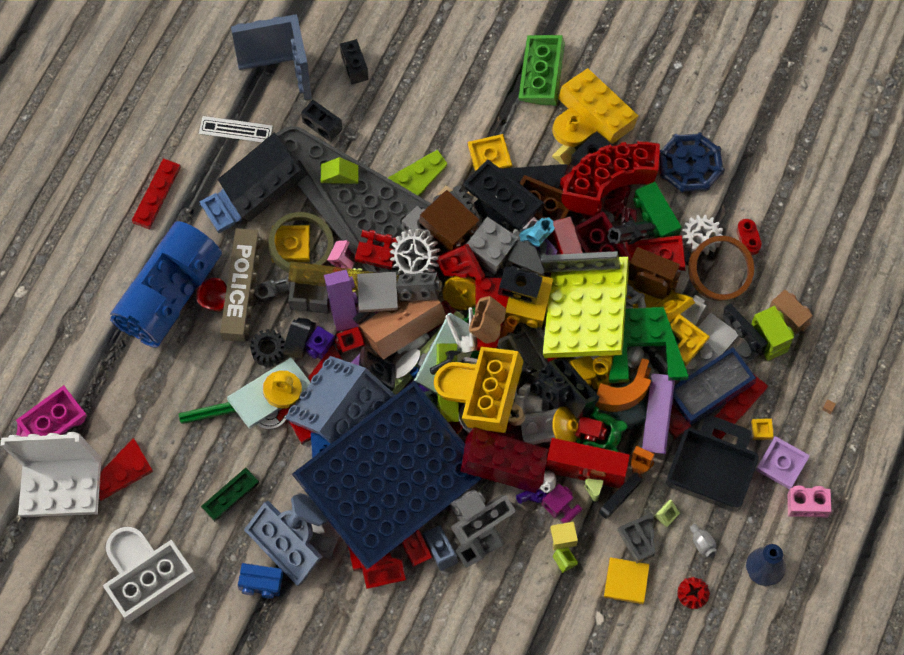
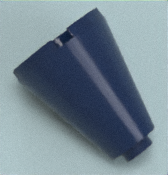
M769 544L762 546L749 554L746 570L750 579L761 586L774 585L782 580L786 573V562L783 551L778 545Z

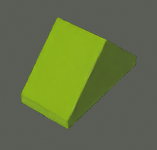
M341 157L321 164V183L358 184V165Z

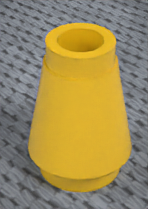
M604 355L593 360L594 371L600 375L609 373L614 355Z

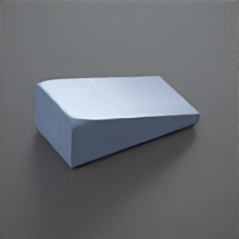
M441 525L422 533L440 571L458 563L457 556Z

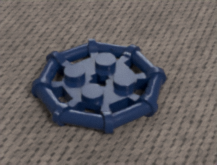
M701 132L697 134H673L672 138L659 153L660 177L679 189L681 193L685 191H709L713 183L725 172L721 156L722 148L704 137ZM695 141L694 145L682 144V142ZM699 144H703L708 149H710V151L706 152L702 146H699ZM676 145V152L674 154L669 153V151ZM714 157L715 166L710 165L709 158ZM667 160L672 162L671 169L667 167ZM688 160H692L695 163L693 164V166H690V164L686 162H688ZM708 172L712 173L707 180L703 178ZM675 174V175L677 176V174H678L683 181L680 182L678 179H676V178H675L674 176H672V175ZM691 181H698V182H699V183H694V184H687V182H691Z

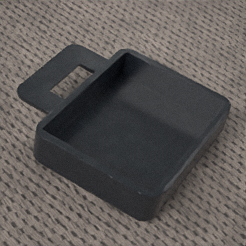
M712 415L705 418L700 431L692 428L686 429L666 479L667 486L727 510L739 511L759 460L756 452L747 449L752 436L751 431ZM717 429L738 437L736 445L711 436L713 430Z

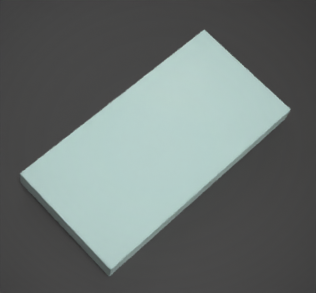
M448 313L460 341L462 336L470 335L469 324L452 313ZM446 319L414 379L416 383L436 395L438 394L434 387L435 375L430 373V368L437 365V344H456ZM457 348V351L461 352L457 355L458 362L465 357L470 358L473 351L462 353V349Z
M292 358L287 359L227 397L228 402L249 429L282 409L270 405L263 395V383L271 373L281 370L295 374L301 382L302 392L311 383Z

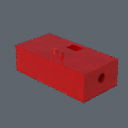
M552 438L545 470L552 471L556 475L586 481L588 478L603 480V485L620 488L624 484L630 455Z

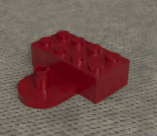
M508 422L505 433L486 431L473 427L466 437L461 472L536 493L544 481L548 449L524 442L521 425L513 426Z

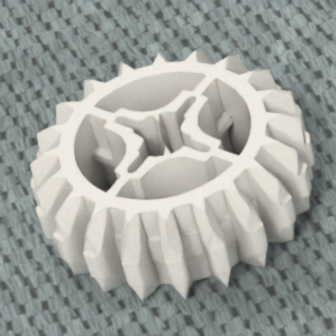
M409 229L408 233L406 231L401 233L402 237H396L397 242L392 243V246L396 249L390 251L395 257H392L390 260L396 261L393 267L400 268L398 274L403 272L404 274L435 272L434 267L439 266L436 261L439 257L437 252H440L441 249L435 248L438 241L432 242L433 235L427 237V231L421 233L420 229H416L415 232L413 229ZM413 239L410 249L404 250L407 242ZM422 243L425 245L428 252H425L423 250ZM415 252V254H418V255H421V256L416 258L415 255L409 254V253ZM404 257L408 259L409 266L405 262ZM428 259L426 265L421 270H418L421 260Z

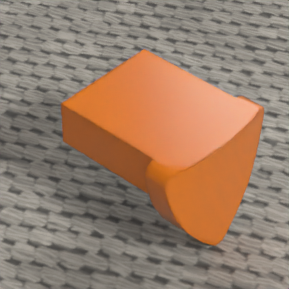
M636 446L631 458L632 472L642 475L649 471L654 465V454Z

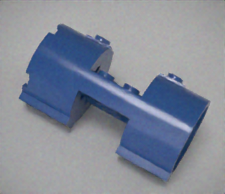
M174 222L153 252V255L111 311L110 321L122 332L141 339V343L157 348L180 316L179 312L195 289L201 286L221 257L222 252L218 245L197 228L184 222Z

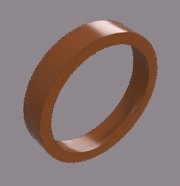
M714 236L703 241L692 252L688 265L689 277L694 288L704 297L714 301H727L741 295L750 286L754 276V261L747 247L739 240L729 236ZM719 241L728 242L737 247L745 257L747 278L742 287L733 293H714L708 290L698 277V257L701 251L711 243Z

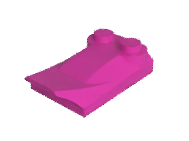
M63 385L16 420V435L20 437H28L29 434L47 436L49 433L62 435L72 427L81 425L87 415Z

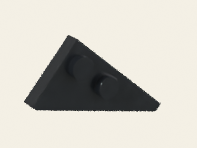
M568 165L517 167L501 170L519 184L523 176L526 175L559 189L561 178L564 177Z

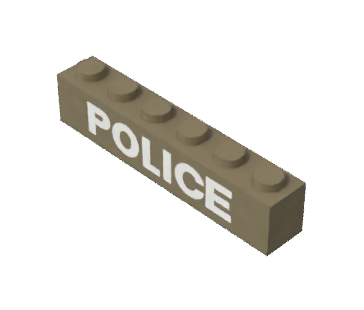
M235 229L220 330L222 340L245 342L246 335L249 336L250 324L247 323L248 318L252 317L250 302L255 297V289L252 288L253 283L257 282L255 267L259 266L260 254L257 253L258 248L261 249L262 237H259L258 230Z

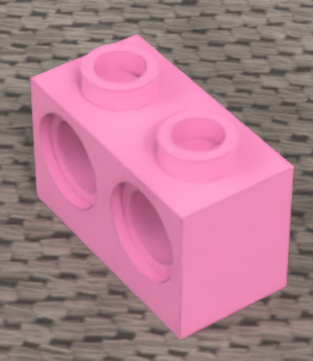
M794 486L790 488L787 494L788 517H829L831 513L830 489H825L823 486H815L813 488ZM795 498H801L804 501V503H797L795 501ZM815 498L822 499L824 504L816 503Z

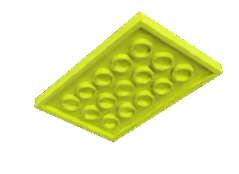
M619 257L620 269L551 272L553 282L548 299L543 346L544 358L622 355L629 271L628 257Z

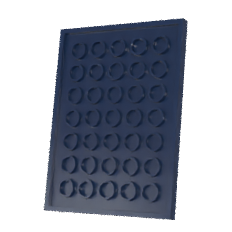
M415 381L292 473L293 477L367 570L482 479L481 477L461 472L465 443Z

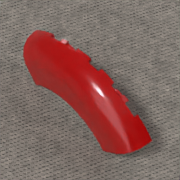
M637 141V144L621 142L620 145H607L599 148L593 154L589 153L581 159L580 163L572 168L571 173L567 177L562 192L563 205L571 211L595 216L599 202L610 191L625 185H648L653 183L659 168L660 144Z

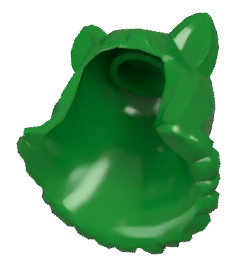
M595 406L591 413L582 417L603 422L608 429L606 439L603 441L596 440V442L577 439L576 443L618 452L616 446L621 440V432L628 425L622 420H615L608 414L599 413V407Z

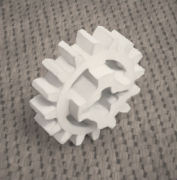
M697 215L696 220L690 218L689 223H685V229L682 230V235H684L682 241L686 242V248L692 247L691 252L703 241L714 236H723L721 235L723 229L718 228L719 222L713 223V217L708 220L706 215H704L703 219H700V216ZM721 242L711 243L702 251L706 255H708L709 250L715 252L716 247H720Z

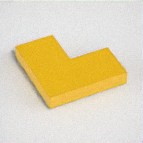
M679 314L670 326L674 336L681 340L678 348L686 367L707 343L710 336Z

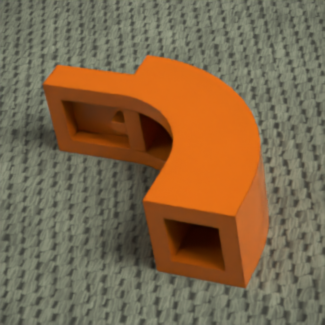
M641 359L635 379L625 387L615 388L600 383L597 392L600 398L595 406L599 407V410L619 412L637 405L646 396L651 384V380L648 379L651 368L648 367L649 360Z

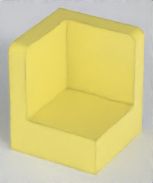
M574 522L552 525L550 527L553 550L577 546L578 539Z

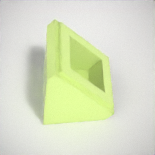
M588 478L585 481L584 488L592 500L596 502L601 492L603 480Z
M669 500L654 517L664 526L668 527L680 512L673 501Z

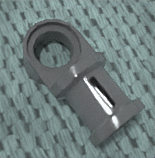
M289 275L283 279L275 281L271 279L270 281L258 284L255 287L256 299L260 302H266L271 297L277 296L278 293L290 292L291 281ZM260 289H267L268 294L266 296L258 295Z

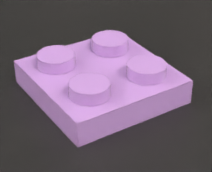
M775 436L757 466L756 471L790 490L810 455Z

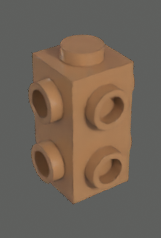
M785 289L771 301L770 307L775 306L778 311L782 312L784 322L795 334L801 330L804 332L811 325L810 320L813 316L811 311L806 306H802L793 293H789Z

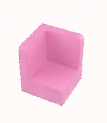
M347 240L336 241L327 261L335 267L351 270L354 262L349 259L351 252L348 246L350 242Z

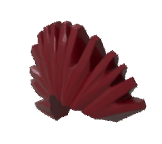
M628 185L612 190L611 192L613 193L606 195L610 198L604 200V203H606L604 204V207H606L604 209L615 216L616 222L621 217L622 224H624L625 220L626 222L630 221V217L637 223V211L626 207L631 191Z

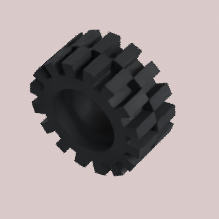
M266 329L265 333H263V330L259 331V335L256 333L254 335L255 339L252 338L250 344L253 359L259 365L263 363L264 367H267V364H270V367L274 366L273 363L279 364V360L284 359L283 352L285 346L281 334H276L275 330L270 332L269 329ZM266 342H271L276 348L273 353L264 354L261 351V346Z

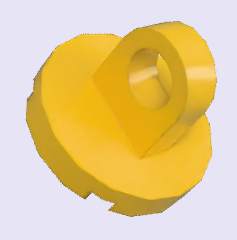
M454 276L449 278L443 288L444 300H447L451 307L455 309L468 310L475 305V280L471 277L461 278Z
M279 370L273 372L263 383L264 397L270 405L277 408H288L290 405L295 404L302 392L299 378L289 371Z

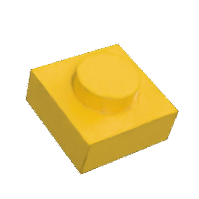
M752 419L753 440H772L774 437L772 419Z

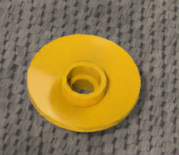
M567 406L560 407L555 412L552 422L553 433L556 439L576 442L578 438L575 436V433L578 429L579 420Z

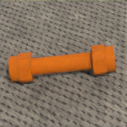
M508 317L503 322L499 339L515 329L517 321L512 317Z

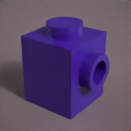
M317 326L305 343L307 354L314 359H323L330 347L335 343L334 335Z

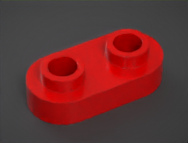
M742 219L737 226L739 240L747 247L751 255H756L762 245L756 224L751 219ZM749 242H754L755 245L752 246Z

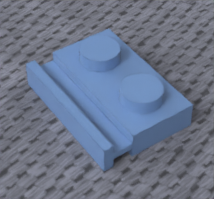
M224 189L200 201L201 207L218 234L234 226L238 221H242L240 214Z

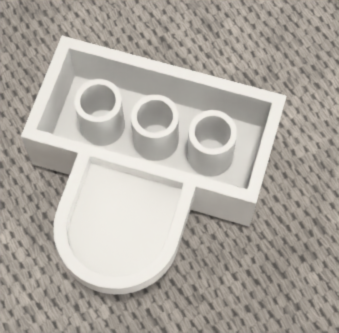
M122 527L115 530L107 540V555L119 572V575L105 583L103 587L127 623H130L196 578L193 570L172 540L154 551L144 535L132 527Z

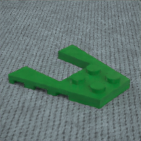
M664 307L628 308L625 310L622 355H614L609 383L629 382L627 347L666 345L668 381L688 380V373Z

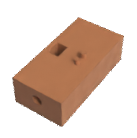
M438 299L402 302L398 300V310L381 311L359 324L365 341L382 359H385L443 323L446 319V314Z

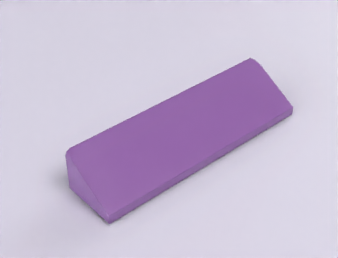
M663 374L651 375L642 445L643 449L651 453L666 454L675 380L668 381V375Z

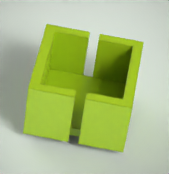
M772 306L755 314L751 325L768 342L767 351L764 353L767 361L787 353L794 339V333L784 322L782 312L778 311L775 306Z

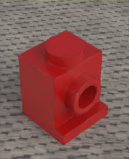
M360 327L336 334V346L338 350L342 349L343 353L366 345ZM348 337L353 338L352 344L346 342Z
M580 417L575 436L579 440L585 439L590 442H596V440L603 441L607 437L608 429L601 421Z

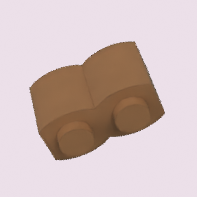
M491 296L480 298L475 308V315L469 326V332L484 343L495 342L500 335V324L505 319L506 308Z

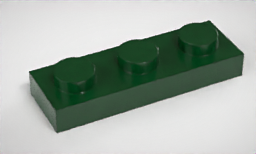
M245 467L208 499L201 508L216 522L259 484V481Z

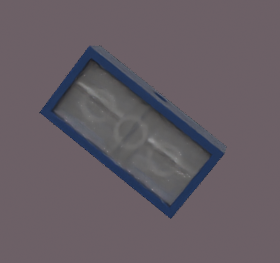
M732 347L688 376V380H682L676 384L672 401L688 423L693 426L756 383V377L734 347Z

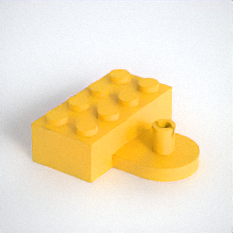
M587 68L562 85L558 99L568 109L555 119L552 133L559 143L570 147L582 145L596 131L613 144L634 129L639 116Z
M481 347L476 364L451 362L443 365L435 374L434 387L443 399L466 403L462 419L467 428L473 429V427L482 430L505 433L524 361L518 351Z

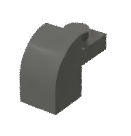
M494 526L467 544L460 545L456 552L465 568L482 560L486 554L503 546L505 543Z

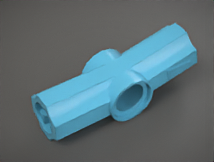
M549 217L541 218L533 227L522 230L519 234L520 241H529L533 245L540 247L543 241L555 229L553 226L554 221Z

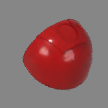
M210 278L203 282L197 291L196 298L198 303L206 310L221 312L224 309L227 289L225 282L219 278Z

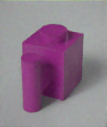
M560 484L543 498L541 503L554 518L563 513L565 516L560 520L562 524L570 522L582 511L578 504L572 509L569 507L573 501V494L566 486L562 487Z

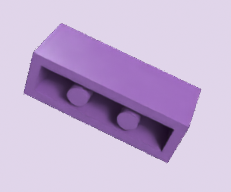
M347 270L324 275L332 317L337 332L358 327L359 323L356 324L352 319L359 313V307H355V303H358L356 292H352V288H355L353 277L348 276Z

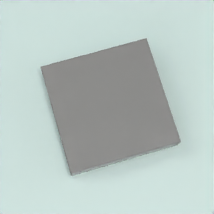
M396 272L357 274L359 313L398 310Z

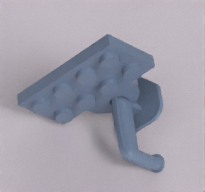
M302 493L294 495L291 498L292 509L282 513L269 501L264 502L244 529L297 586L305 581L323 557L309 543L312 538V524L321 526L328 521L312 499Z

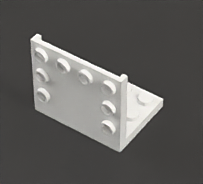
M68 432L67 435L49 433L47 436L29 434L28 437L9 435L8 438H1L0 446L22 465L18 512L20 517L98 514L102 457L79 433Z

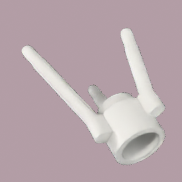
M471 307L469 308V326L474 317ZM446 315V320L455 338L457 348H461L462 353L476 351V336L470 333V335L462 336L460 341L449 315Z

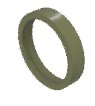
M294 212L281 217L272 227L268 242L269 253L274 263L283 271L293 274L294 266L298 265L287 262L279 255L275 247V234L282 225L290 221L304 220L317 225L325 233L328 247L326 253L319 261L301 267L322 269L327 264V259L333 249V236L328 225L316 215L306 212Z

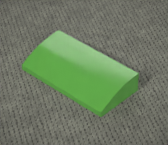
M527 35L519 100L533 104L557 106L565 47L563 35Z

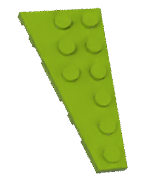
M435 150L389 176L388 179L420 196L447 167V162L440 152Z

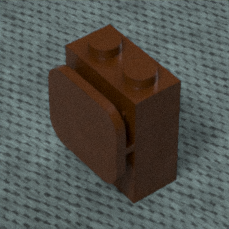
M448 190L420 214L419 222L430 231V235H433V238L441 246L450 251L463 246L469 236H473L477 231L480 221Z
M637 247L630 261L628 279L634 281V288L657 299H664L666 295L669 296L671 290L675 291L681 275V272L678 271L680 264Z

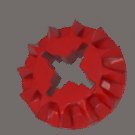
M691 577L685 578L680 583L677 595L679 601L685 607L698 609L708 602L710 592L708 585L702 579ZM690 586L694 590H699V592L697 593L698 597H695L694 595L687 596L691 591Z

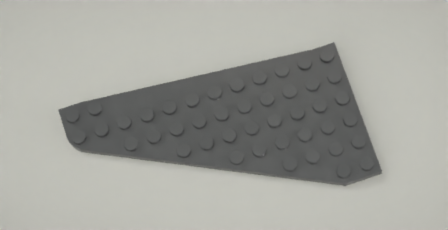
M290 126L276 133L307 173L297 183V186L342 241L347 240L350 242L348 249L354 257L359 241L367 243L368 240L361 237L362 230H374L379 234L393 235L392 237H402L401 233L405 232L401 228L402 220L416 206L426 209L431 205L425 199L300 127ZM338 157L357 164L358 184L321 183V164ZM424 226L420 227L422 230H427ZM413 239L407 242L404 250L410 249ZM374 240L373 245L383 247L384 242ZM439 243L435 246L436 249H441L440 252H437V255H442L450 251L445 249ZM415 252L409 253V254L415 255L416 258L421 256V255L415 254ZM404 257L405 262L409 266L408 259ZM421 260L418 270H421L427 262ZM360 263L367 273L396 272L397 281L399 275L404 274V272L398 274L399 267L394 268L392 266V270ZM434 267V273H437L438 280H441L442 286L445 285L449 278L454 277L444 276L441 269Z

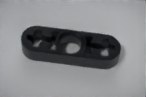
M637 472L633 473L603 505L599 514L608 519L641 484L644 478Z

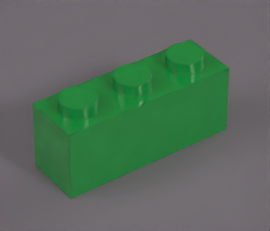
M656 182L635 190L633 203L637 209L641 210L643 221L652 222L654 225L653 238L679 236L682 227Z

